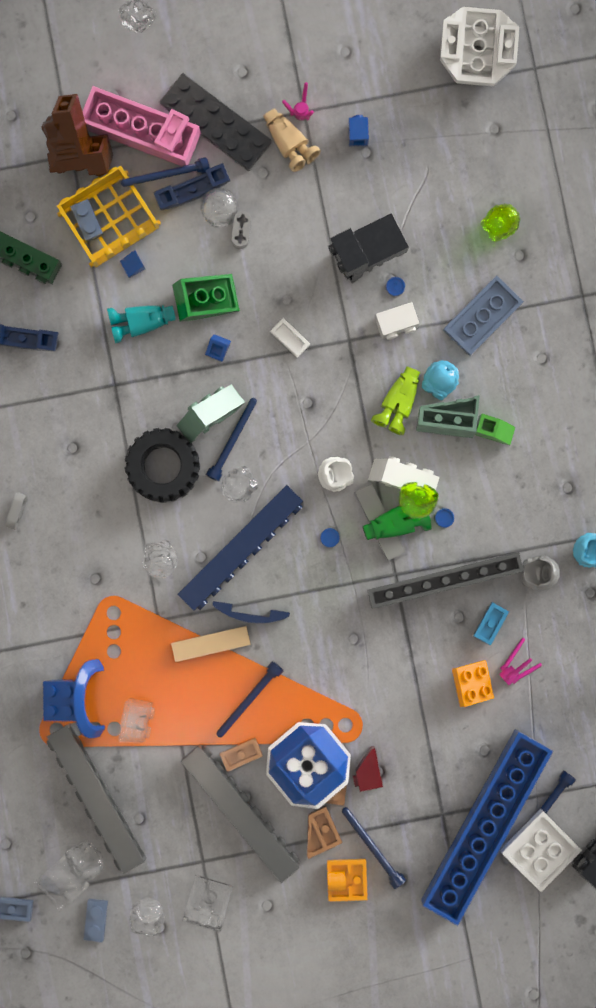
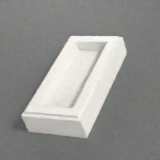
M284 318L270 331L296 358L310 346V343Z

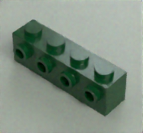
M0 231L1 263L10 268L12 266L19 268L18 271L26 276L32 274L36 276L35 279L43 284H46V282L53 284L62 263L58 259Z

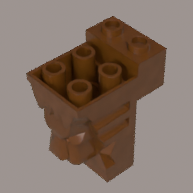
M78 94L59 96L51 113L52 115L48 116L41 126L47 138L46 145L49 150L47 157L50 173L57 172L61 174L66 171H83L87 169L89 176L107 174L113 158L108 134L89 137Z

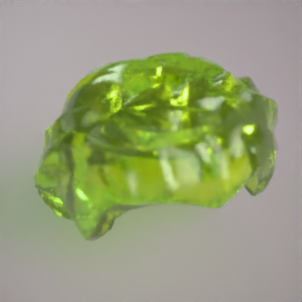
M511 204L495 205L488 211L486 217L483 218L481 226L488 232L489 237L494 242L507 239L518 230L520 214Z

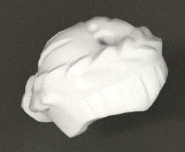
M340 457L325 459L318 470V479L322 487L336 492L353 484L354 475L350 461Z

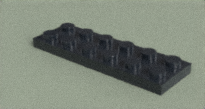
M184 73L180 75L160 101V105L168 111L173 109L189 117L190 123L199 126L201 136L248 171H250L272 143L269 137Z

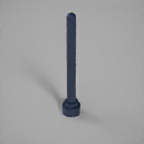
M203 157L195 161L194 164L123 179L121 185L127 187L194 171L203 174L206 173L210 166L208 159Z
M256 398L249 400L215 466L208 469L206 476L211 479L220 481L222 477L221 469L257 403Z
M272 661L267 666L266 675L216 733L218 737L225 735L272 678L279 677L284 670L278 664Z
M565 770L559 775L561 777L558 780L559 784L540 808L545 814L563 790L570 785L572 786L576 781Z
M344 807L342 809L343 815L387 872L391 886L394 889L400 887L406 881V878L402 873L393 869L349 808Z

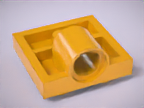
M486 660L452 668L460 707L470 706L494 698Z
M366 859L327 860L328 901L367 900Z

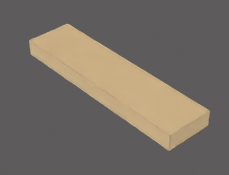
M247 626L174 642L171 645L175 662L251 645Z

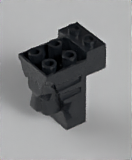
M392 213L354 232L351 228L331 237L330 245H328L331 255L335 256L338 262L339 271L341 274H344L347 280L350 279L351 283L361 278L365 271L371 272L374 266L380 267L384 262L407 253L409 249Z

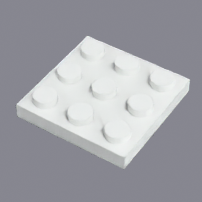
M541 809L500 850L540 892L582 851Z

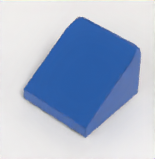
M136 250L120 260L129 278L145 270Z
M214 334L210 338L205 355L223 362L231 341Z

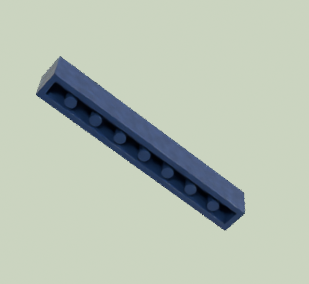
M286 485L177 595L193 611L197 608L201 610L208 603L206 599L210 595L214 597L222 589L220 585L224 581L228 583L235 576L233 572L238 567L242 569L249 562L247 558L251 554L255 556L262 549L260 545L265 540L269 542L276 535L274 531L278 527L282 529L290 521L288 517L292 513L296 515L303 508L301 505L303 500Z

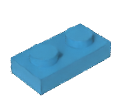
M491 602L473 636L491 645L509 611Z

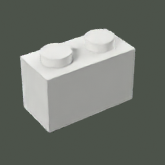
M412 302L375 315L382 339H394L402 332H405V334L412 333L419 326Z

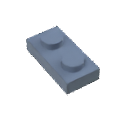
M88 199L70 206L86 243L104 235Z
M0 897V919L31 921L33 900Z
M88 899L83 940L104 941L108 908L107 900Z

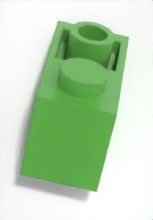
M481 414L477 420L475 435L510 446L516 427L501 419Z

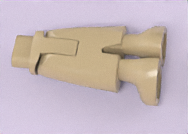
M274 108L263 116L267 122L266 126L269 128L272 138L283 157H289L291 160L289 168L292 172L304 168L305 162L308 165L319 156L321 150L317 146L308 148L306 146L308 139L282 113H278Z

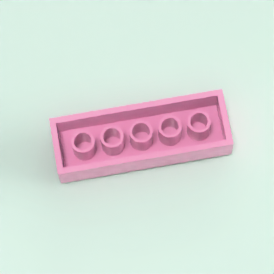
M94 86L82 111L88 131L98 135L108 134L109 139L179 166L189 165L201 135L199 126L188 122L174 151L170 153L154 144L169 114Z

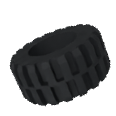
M154 428L153 431L144 432L140 438L137 437L134 440L135 443L129 446L128 456H125V473L128 476L129 483L137 493L151 501L166 503L177 501L180 497L183 498L189 490L193 489L194 483L199 477V456L192 443L190 444L188 438L180 432L172 431L169 428ZM158 448L173 450L181 462L178 476L171 482L164 484L152 481L145 471V461L148 455Z

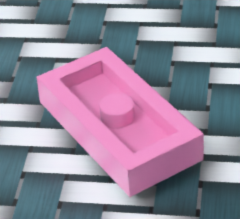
M171 109L154 144L172 153L189 122V117Z

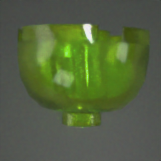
M409 482L402 485L399 493V505L406 515L413 519L426 518L434 512L439 495L429 485L417 486L418 482Z

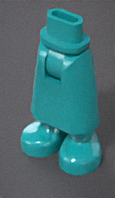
M164 305L125 308V313H117L114 308H107L111 326L128 322L126 326L111 327L115 344L120 343L123 336L129 333L131 337H136L176 320L173 305L164 307Z

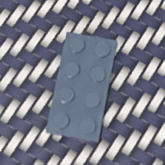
M496 276L443 331L471 356L524 301Z

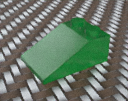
M232 274L184 278L172 284L180 322L240 311Z

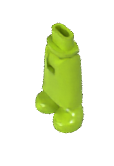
M408 366L406 367L404 373L400 374V377L395 381L381 404L384 410L380 414L372 416V423L385 428L393 413L395 416L388 429L397 435H404L405 428L402 421L403 418H408L419 382V371Z

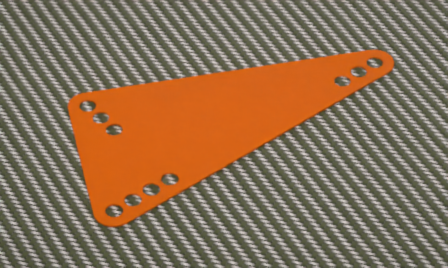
M119 596L106 597L99 603L62 680L75 681L80 668L89 660L99 659L104 666V671H98L90 677L85 690L84 704L90 723L98 722L101 725H105V729L100 737L87 738L82 734L78 736L84 747L235 745L256 738L258 744H273L303 719H310L313 723L319 724L324 718H328L333 722V729L331 731L340 742L348 743L357 739L363 728L362 719L355 710L280 675L279 677L272 678L225 735L218 737L217 731L266 675L268 668L231 650L175 662L171 643L200 637V635ZM117 606L120 609L121 615L117 620L108 618L107 610L109 607ZM111 625H117L120 628L121 635L119 638L111 639L108 637L107 629ZM112 644L118 645L121 649L120 656L115 659L110 658L107 654V649ZM348 718L352 721L353 726L349 732H342L339 729L338 723L341 719ZM42 719L39 727L40 737L47 744V736L51 734L50 726L53 723H60L64 727L76 721H43ZM111 722H118L121 725L122 730L119 735L112 736L108 733L107 727Z

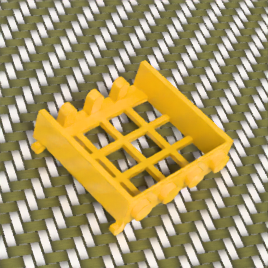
M122 166L110 169L108 174L102 178L94 179L91 182L92 184L86 188L78 189L73 196L63 198L57 205L60 211L57 215L64 217L92 261L89 263L90 267H98L160 228L161 222L159 220L156 221L134 185L129 186L130 190L120 196L113 189L112 185L123 178H129V172L127 170L124 171ZM109 188L115 199L103 206L97 195ZM133 193L140 204L128 211L121 200ZM94 198L100 207L94 212L95 216L103 212L109 221V224L101 228L102 232L113 227L119 237L108 245L102 236L98 237L104 248L94 254H91L85 245V239L82 240L76 230L79 227L78 223L73 225L66 215L72 211L70 206ZM118 203L125 214L113 221L106 210ZM143 208L149 219L137 226L131 215ZM128 218L134 229L122 236L116 224Z

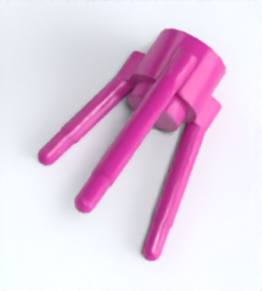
M307 82L304 83L302 101L298 102L294 109L285 100L282 101L290 115L295 116L297 120H310V116L314 113L313 110L309 111V107L306 104Z
M525 638L520 640L505 664L500 667L502 672L499 675L509 686L542 666L539 663L519 674L523 668L532 662V659L529 658L516 669L512 665L508 668L524 643Z

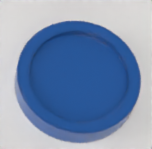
M392 277L386 284V290L392 296H399L405 290V283L399 277Z
M441 509L436 513L435 521L440 527H449L454 522V514L449 509Z
M332 528L325 529L321 534V542L326 547H334L340 540L339 533Z

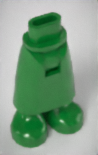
M421 496L415 497L411 506L407 507L406 504H402L381 514L374 520H370L369 524L363 525L362 528L366 539L375 538L377 540L379 538L402 536L414 533L415 527L419 526L424 531L431 530L432 524L428 513L409 519V516L423 513L427 510Z

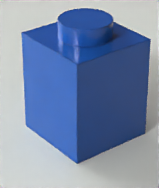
M362 115L349 117V146H368V117H363Z

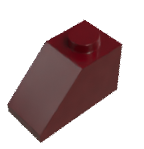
M371 746L355 769L356 775H353L355 787L359 786L360 792L383 787L376 750L374 746Z

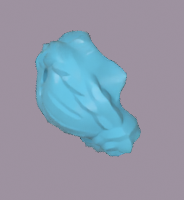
M441 360L432 363L424 374L423 390L432 393L437 399L443 400L459 384L458 369L448 361Z
M586 533L580 536L574 544L573 556L579 565L583 567L596 568L595 533Z

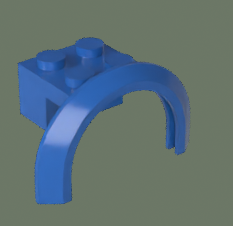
M99 659L85 662L80 668L75 681H43V721H76L77 727L83 736L87 738L101 736L105 725H92L87 718L84 704L85 690L90 677L98 671H104V666Z

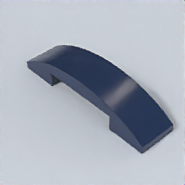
M221 163L207 169L206 173L173 187L169 185L153 193L160 210H166L201 198L230 182V178L224 164Z
M0 324V345L38 351H56L59 333L40 329L37 331L8 327Z
M213 601V606L229 617L244 622L271 623L285 619L290 615V612L270 610V617L232 612L233 604Z

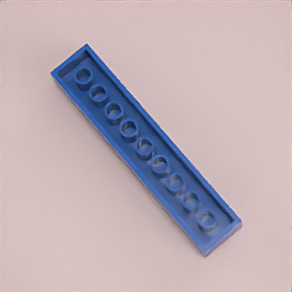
M516 729L513 731L421 899L424 907L458 926L553 753L551 749Z

